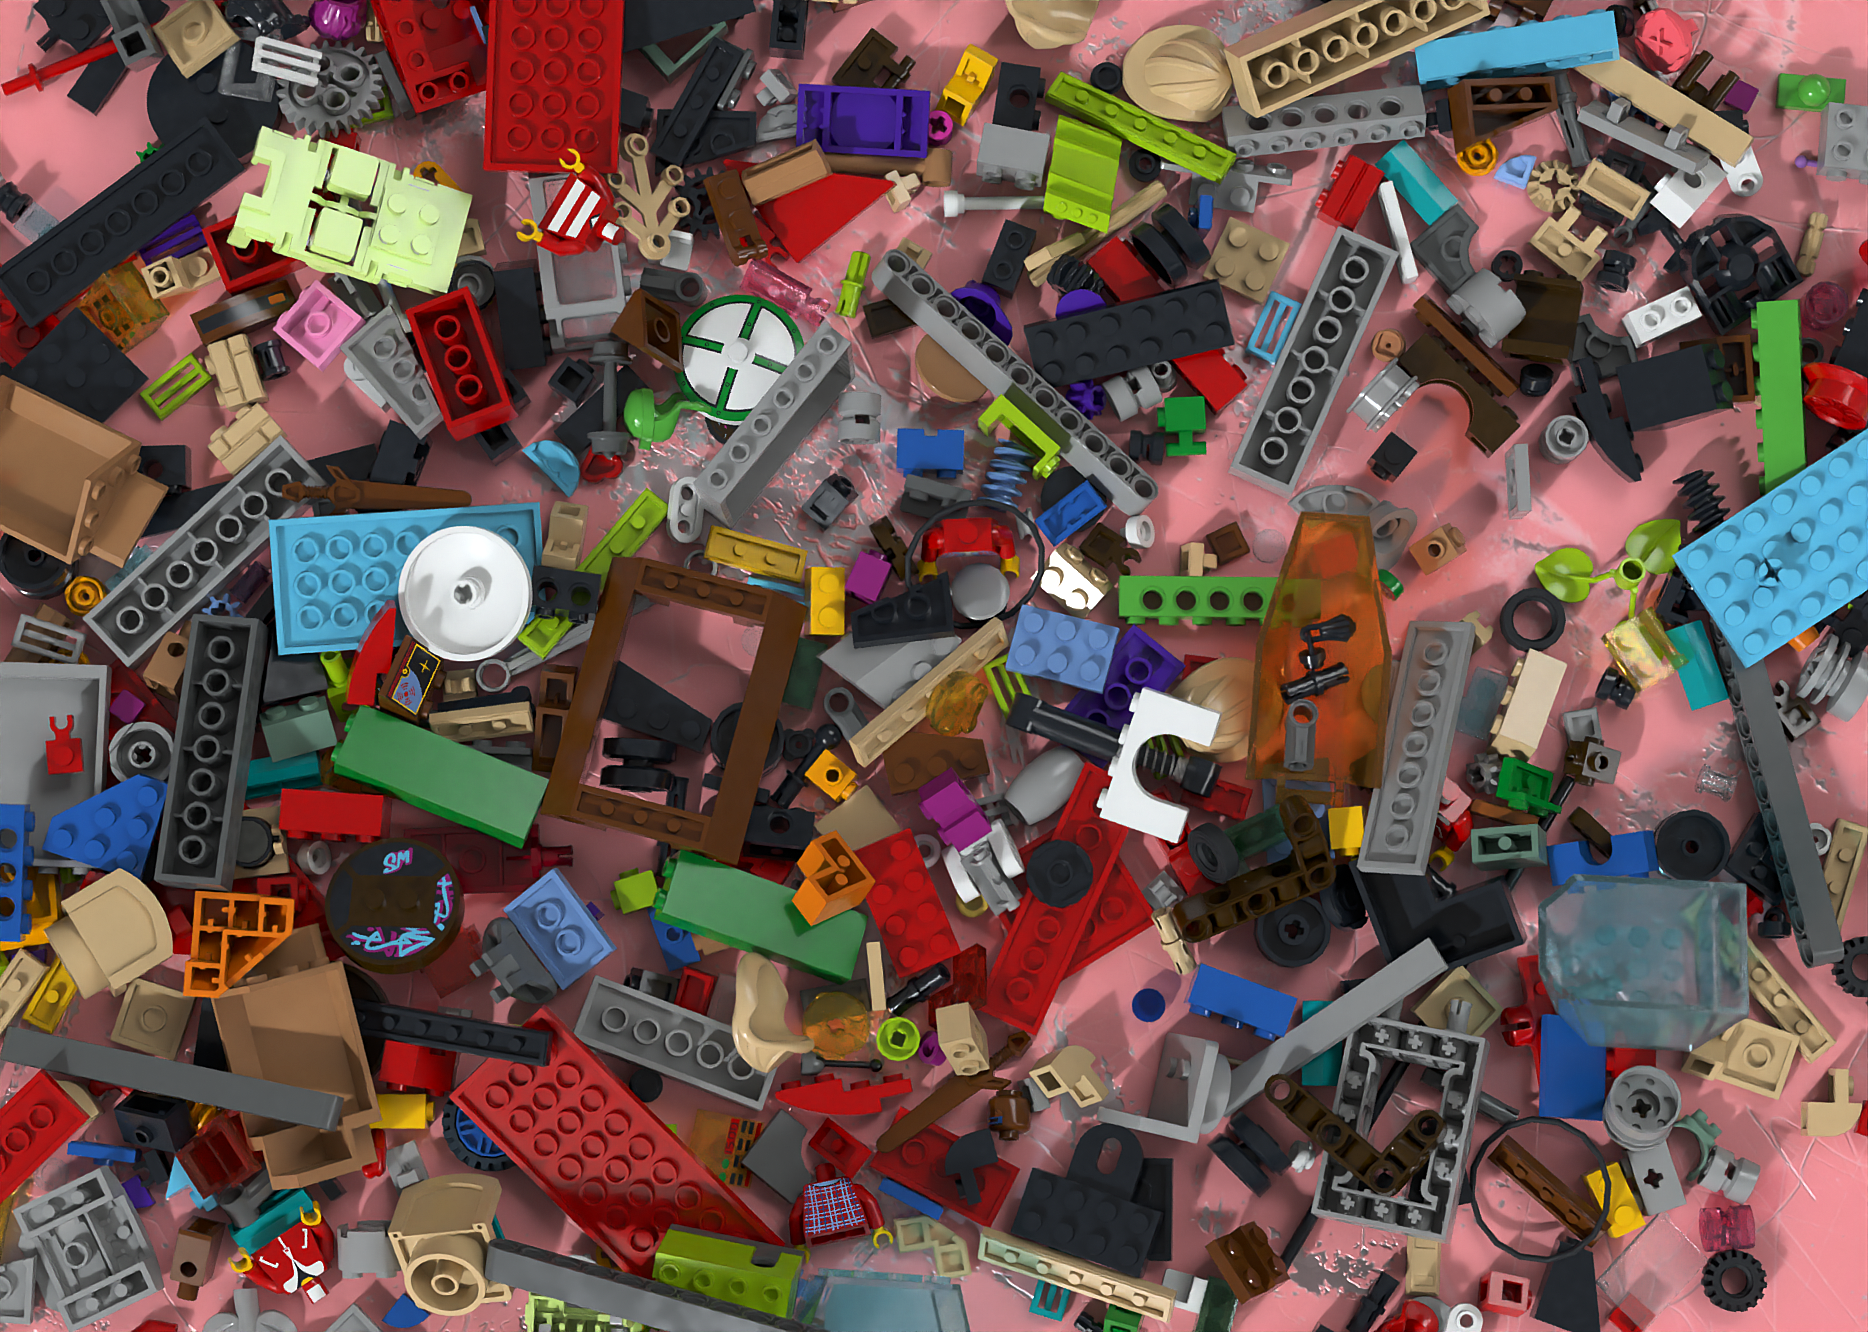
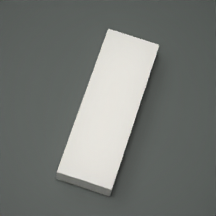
M1393 181L1380 184L1377 196L1392 250L1399 252L1396 265L1401 283L1404 285L1415 282L1418 272Z

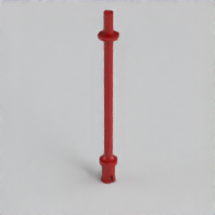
M213 0L225 16V8L221 6V3L228 0ZM160 21L150 24L151 28ZM110 40L38 70L33 63L28 64L30 73L1 84V87L6 97L34 85L39 92L44 91V81L114 54L118 50L113 40Z

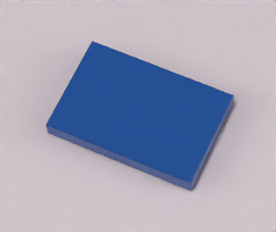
M1551 1014L1542 1015L1539 1117L1603 1121L1602 1109L1605 1104L1606 1019Z

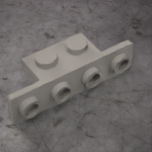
M1161 157L1160 169L1192 173L1188 205H1195L1200 195H1211L1214 198L1213 208L1254 213L1259 182L1291 186L1293 180L1292 170L1287 169V166L1280 163H1268L1267 166L1256 165L1248 159H1236L1220 185Z

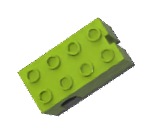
M671 1224L656 1251L652 1278H656L655 1281L792 1319L805 1251Z

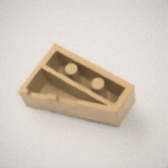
M1531 648L1524 658H1517L1511 672V676H1514L1515 679L1512 686L1508 685L1500 702L1504 706L1501 713H1497L1490 728L1492 735L1485 750L1487 755L1497 753L1498 759L1502 762L1504 757L1516 758L1526 763L1529 761L1538 747L1567 663Z

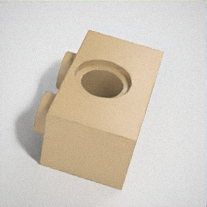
M965 1002L937 1008L936 1020L939 1046L957 1076L974 1075L979 1071L990 1069L987 1035L970 1004Z

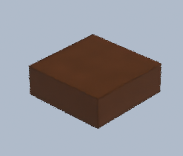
M1236 521L1205 536L1214 555H1217L1219 566L1251 551Z

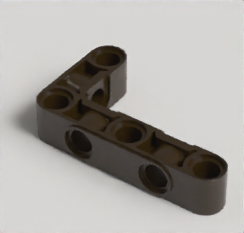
M1301 795L1289 796L1284 799L1279 807V814L1284 826L1283 831L1293 848L1288 857L1265 867L1261 866L1204 893L1200 892L1186 898L1173 907L1172 918L1185 941L1189 943L1201 942L1326 889L1334 882L1336 872L1329 853L1326 837L1321 829L1318 818L1304 797Z
M1275 1074L1268 1078L1265 1083L1264 1092L1266 1097L1286 1115V1118L1357 1179L1362 1180L1375 1192L1384 1197H1391L1400 1192L1411 1177L1423 1167L1430 1155L1447 1135V1124L1437 1112L1426 1109L1416 1114L1403 1131L1380 1153L1309 1091L1302 1089L1290 1077L1284 1074ZM1288 1083L1290 1087L1288 1096L1281 1100L1276 1099L1274 1095L1276 1087L1279 1084ZM1428 1119H1436L1438 1121L1437 1131L1430 1136L1424 1135L1421 1130L1423 1123ZM1332 1127H1339L1342 1132L1339 1141L1333 1144L1327 1143L1325 1138L1327 1131ZM1391 1171L1394 1176L1393 1183L1388 1188H1379L1377 1184L1378 1176L1382 1172Z

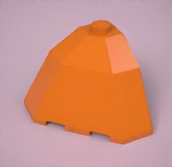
M196 890L191 959L185 961L183 996L219 998L293 933L295 899L236 891L231 893Z

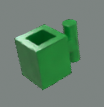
M1204 396L1164 398L1163 407H1157L1158 427H1164V436L1178 435L1179 442L1166 443V457L1206 455V441L1193 442L1192 437L1194 434H1204L1206 430Z

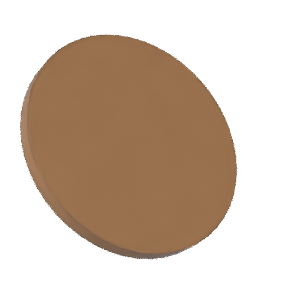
M926 334L919 342L915 352L916 368L923 382L934 393L953 402L965 403L975 401L987 392L988 388L930 335Z

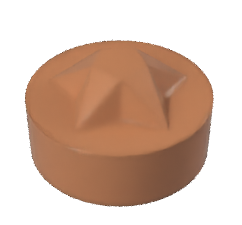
M1384 329L1374 335L1371 349L1378 360L1391 362L1395 358L1399 359L1405 353L1406 340L1398 330Z

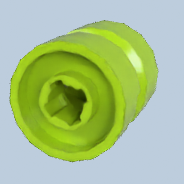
M890 1018L882 1023L878 1029L876 1037L877 1046L882 1055L890 1060H906L913 1056L919 1048V1030L907 1018Z

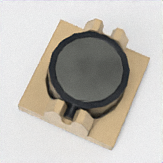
M280 806L243 810L233 880L290 873L286 831L279 829Z

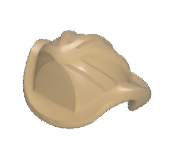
M1005 0L1008 11L1014 17L1015 25L1022 39L1035 49H1051L1082 42L1086 38L1100 0Z
M1171 25L1152 30L1138 38L1126 53L1122 65V82L1125 91L1139 107L1153 115L1184 121H1210L1222 112L1223 107H1226L1232 93L1233 79L1223 48L1225 47L1213 32L1201 26Z
M1238 657L1217 659L1199 667L1187 676L1171 694L1172 696L1223 713L1213 744L1210 747L1178 736L1181 747L1188 753L1216 763L1238 761L1257 749L1272 730L1279 708L1277 689L1266 670L1251 660Z
M750 952L741 958L737 967L736 1004L732 1017V1036L735 1047L741 1057L756 1070L769 1073L794 1053L810 1052L814 1048L815 1043L812 1038L804 1035H795L788 1029L784 1021L788 993L779 972L767 957L756 952Z

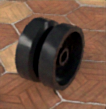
M1164 202L1151 214L1153 226L1141 221L1129 231L1128 235L1144 261L1155 270L1163 282L1175 289L1188 278L1186 265L1198 270L1210 260L1211 255L1205 243L1189 222L1174 207Z
M5 532L0 539V572L18 593L30 599L48 600L60 596L78 574L79 559L70 565Z
M743 702L734 703L723 710L713 723L710 748L714 762L723 773ZM777 718L761 779L771 773L781 760L785 735L779 718Z
M604 738L602 756L608 760L622 762V765H607L601 768L599 786L635 793L672 792L674 790L675 774L670 770L654 768V765H669L675 762L677 744L636 738Z
M1695 809L1680 811L1661 820L1653 830L1659 871L1657 873L1671 883L1685 886L1707 882L1717 876L1728 862L1731 849L1729 835L1721 821L1710 813ZM1688 841L1691 842L1690 848L1694 850V853L1687 852L1685 846Z
M1307 896L1256 918L1253 935L1258 950L1266 960L1280 967L1295 968L1312 963L1323 954L1330 941L1331 924L1320 903ZM1292 924L1297 928V934L1294 937H1288L1289 932H1285L1287 925Z
M1240 1111L1228 1123L1230 1131L1240 1142L1236 1144L1226 1134L1218 1133L1207 1146L1260 1198L1272 1186L1270 1178L1260 1167L1264 1165L1273 1174L1282 1176L1293 1163L1279 1148L1280 1145L1259 1124L1256 1125Z

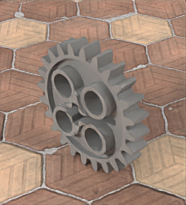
M324 40L321 49L311 44V50L322 52V59L318 63V65H321L320 72L317 73V78H319L318 85L313 87L286 79H278L277 83L280 90L276 91V94L280 98L279 106L281 111L285 114L288 123L294 122L296 130L299 131L305 127L307 134L310 136L316 130H318L321 138L325 137L327 131H332L336 138L338 137L339 129H344L346 133L351 134L350 125L355 124L362 128V117L367 119L373 118L370 108L380 109L378 99L385 96L382 89L385 86L381 68L379 64H376L373 54L367 56L364 47L356 51L353 42H350L345 48H343L341 40L336 41L334 47H330L328 41ZM301 58V59H300V60H303V61L310 62L309 59H305V58ZM291 66V69L283 68L306 75L309 72L308 70Z

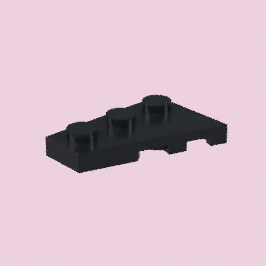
M657 109L656 138L673 109ZM712 111L680 168L684 169L756 147L757 112ZM657 157L655 161L656 177L661 176L662 171L670 166V164Z
M948 571L937 575V579L921 585L918 583L908 588L909 591L896 597H886L851 612L854 649L955 637Z

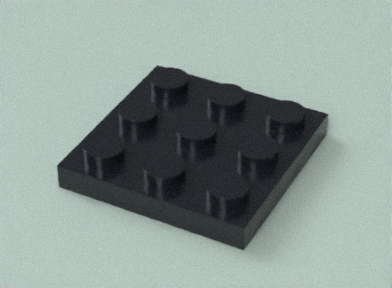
M75 307L6 375V377L102 424L149 380L78 307Z

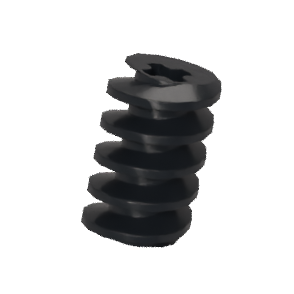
M1697 470L1672 482L1674 485L1684 484L1677 492L1678 497H1689L1682 504L1683 509H1694L1687 518L1688 521L1700 522L1693 528V533L1706 534L1726 521L1723 517L1731 511L1730 508H1719L1718 506L1725 499L1724 495H1713V492L1720 487L1719 483H1708V480L1715 474L1714 471Z

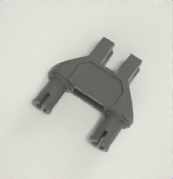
M498 917L492 920L484 932L482 958L472 963L469 967L476 977L491 970L499 980L501 985L489 993L494 1001L498 1004L511 996L524 1002L539 1004L553 999L560 986L549 971L545 970L521 938L520 932L510 918Z

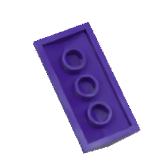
M1133 624L1115 647L1103 694L1080 689L1064 710L1122 730L1124 724H1131L1134 712L1129 711L1135 692L1141 693L1144 687H1149L1164 693L1186 665ZM1074 749L1099 768L1103 769L1108 763L1106 760Z

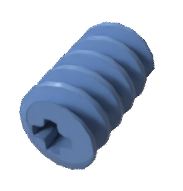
M998 438V441L1005 447H995L994 454L1000 459L990 460L989 465L996 472H986L985 478L991 484L981 485L980 490L987 497H977L976 500L992 499L1018 509V505L1011 498L1022 497L1023 493L1016 488V484H1027V480L1020 473L1031 472L1032 468L1024 462L1025 459L1035 460L1036 455L1022 445ZM985 505V507H987V508H989V509H992V510H995V511H998V512H1002V513H1006V512H1007L1006 510H1002V509H999V508H996V507H993V506Z

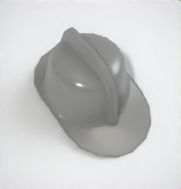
M1383 500L1378 507L1366 515L1362 522V532L1366 541L1359 557L1360 567L1365 574L1374 576L1379 569L1389 571L1398 562L1410 536L1417 526V516L1413 510L1398 508L1390 501Z

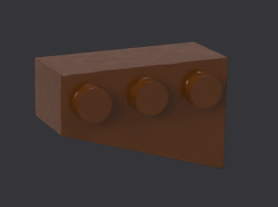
M1555 77L1463 79L1448 89L1455 155L1538 121L1559 109Z
M906 732L882 753L892 797L919 791L920 787L951 767L962 781L990 775L983 739Z

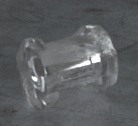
M1704 764L1696 781L1695 792L1699 794L1703 791L1721 797V800L1727 803L1734 793L1738 776L1712 770L1710 765Z

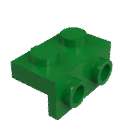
M1504 757L1502 769L1499 773L1496 797L1509 801L1508 807L1528 810V814L1541 818H1548V813L1561 814L1562 807L1548 802L1554 773L1516 758Z

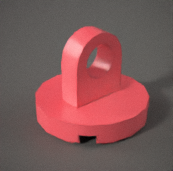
M1656 8L1643 14L1636 22L1634 30L1637 29V37L1634 38V44L1639 58L1647 68L1652 71L1658 70L1663 72L1662 74L1668 75L1684 68L1690 60L1693 50L1692 36L1699 31V28L1693 18L1684 21L1679 14L1668 8Z

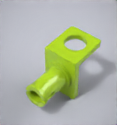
M341 651L322 652L320 658L325 666L323 670L328 684V698L339 721L346 722L351 712L357 714L361 706L359 705L357 709L351 711L344 710L341 707L346 701L347 680L353 658L343 660Z

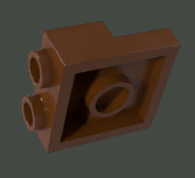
M1254 1221L1238 1227L1230 1234L1217 1238L1205 1246L1241 1305L1273 1292L1291 1279L1286 1272L1285 1263L1279 1256L1275 1255L1268 1244L1266 1233Z

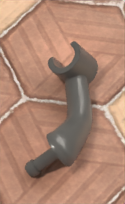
M1643 174L1639 182L1644 185L1647 191L1651 192L1634 221L1628 218L1624 225L1617 227L1614 231L1615 238H1619L1623 233H1629L1628 239L1622 243L1623 248H1630L1635 244L1636 235L1633 231L1646 212L1652 207L1651 200L1658 194V191L1654 189L1657 184L1652 186Z

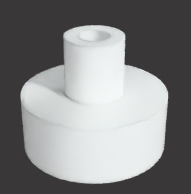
M1147 515L1131 516L1126 522V527L1120 529V536L1124 537L1133 549L1149 548L1154 542L1155 530L1151 519Z
M323 841L305 842L296 855L297 864L308 875L324 874L331 865V851Z

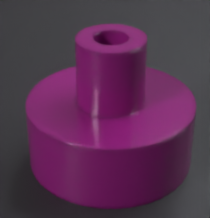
M930 1030L922 1036L918 1054L923 1063L934 1066L943 1064L947 1057L939 1046L938 1032Z

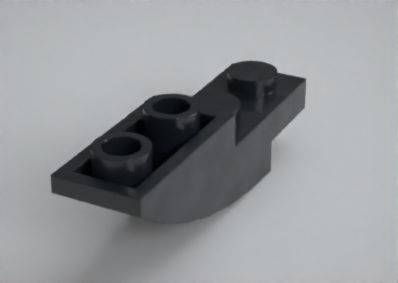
M1591 356L1572 361L1581 394L1571 396L1569 400L1575 416L1585 424L1588 430L1589 442L1600 457L1628 483L1641 481L1640 473L1644 472L1643 463L1639 454H1634L1630 442L1634 440V434L1628 421L1624 422L1623 416L1609 418L1608 413L1612 412V407L1606 393L1602 394L1599 381L1602 380L1599 364L1597 361L1593 362Z

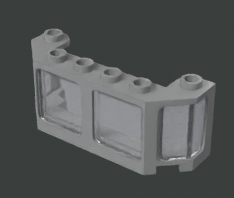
M528 173L533 220L537 224V228L569 174ZM611 176L610 178L612 183L617 185L616 178H612ZM612 192L615 198L620 197L615 192ZM617 210L619 212V216L622 217L621 210ZM604 240L599 250L595 253L585 250L582 254L558 256L537 245L546 320L549 322L550 341L554 353L561 354L591 350L594 347V343L605 342L610 338L616 342L630 345L629 342L610 331L627 304L626 296L632 295L630 276H623L622 263H628L626 244L619 243L615 246Z

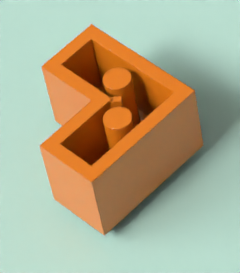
M837 830L812 840L796 863L807 878L793 897L792 902L808 923L813 926L860 905L876 881Z

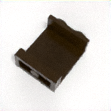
M1525 270L1524 274L1515 273L1514 281L1517 285L1515 295L1522 303L1526 315L1509 332L1508 338H1503L1501 351L1505 358L1571 366L1584 293L1581 281H1577V277L1568 274H1557V278L1544 277L1543 272L1536 270Z

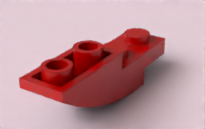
M1165 784L1150 792L1155 797L1176 804ZM1186 821L1178 843L1154 837L1185 893L1191 897L1222 884L1209 880L1194 863L1187 842L1188 835L1192 830Z
M834 1073L814 1077L815 1084L802 1086L801 1080L781 1083L782 1090L776 1091L775 1097L789 1105L808 1111L834 1115H862L882 1112L880 1098L913 1092L911 1078L904 1079L903 1073L884 1076L883 1084L870 1086L869 1080L849 1083L851 1090L844 1091L842 1078L835 1079Z

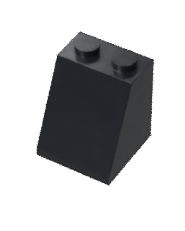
M1700 344L1616 367L1632 432L1667 430L1734 408L1732 401L1733 390L1726 378L1724 370L1725 358L1718 344Z

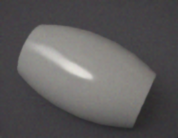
M1065 745L1057 746L1044 752L1021 770L1011 783L1003 800L1022 823L1027 826L1037 823L1055 813L1069 800L1084 764L1070 748Z

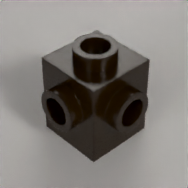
M1585 736L1584 741L1570 740L1569 747L1564 756L1565 763L1562 773L1574 776L1575 783L1594 787V783L1614 784L1622 752L1604 747L1605 741L1594 737Z

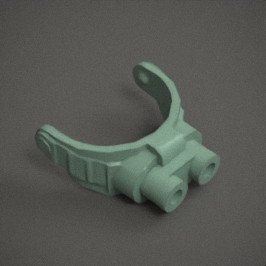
M1698 1109L1691 1116L1686 1115L1680 1121H1676L1673 1126L1687 1129L1694 1134L1699 1142L1700 1160L1695 1169L1686 1177L1690 1182L1695 1180L1704 1168L1709 1151L1716 1144L1714 1140L1722 1133L1714 1123L1707 1124L1706 1120L1708 1117L1701 1109Z

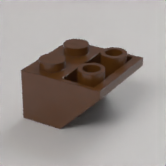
M1750 334L1679 342V350L1700 344H1718L1725 358L1724 370L1726 378L1733 390V405L1751 404L1755 401Z

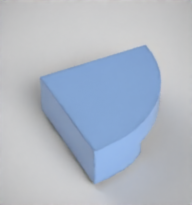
M1532 155L1514 157L1499 167L1493 179L1524 190L1537 157Z

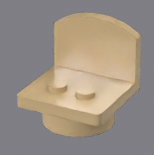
M121 868L62 901L61 905L65 917L43 930L58 958L85 1000L106 987L110 989L114 997H117L127 991V983L173 956L172 933L161 904L148 887L138 878Z
M472 1173L450 1174L423 1180L402 1190L388 1235L404 1274L406 1290L418 1308L426 1309L439 1315L459 1316L472 1312L481 1303L511 1300L515 1287L491 1281L484 1276L489 1241L497 1239L492 1227V1221L502 1192L497 1178Z

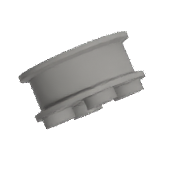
M1397 358L1393 359L1373 378L1346 410L1348 414L1353 411L1367 424L1366 431L1372 429L1377 433L1395 411H1398L1420 386L1416 382L1417 376L1411 378L1397 365L1399 360Z

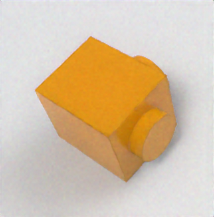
M827 749L823 751L804 774L837 803L842 799L849 800L859 787L856 783L859 776Z

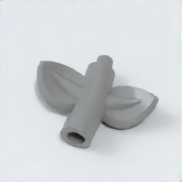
M257 1288L234 1289L236 1315L232 1312H219L206 1322L202 1331L298 1332L295 1324L284 1313L274 1309L260 1312Z

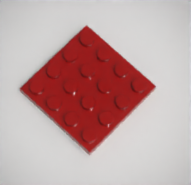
M1056 827L1018 850L1025 871L1011 879L1023 897L1018 900L1020 905L1012 911L1006 909L998 915L1008 933L1029 889L1026 880L1027 864L1034 851L1042 844L1050 842ZM1119 855L1115 860L1061 982L1154 925L1151 918L1153 910Z

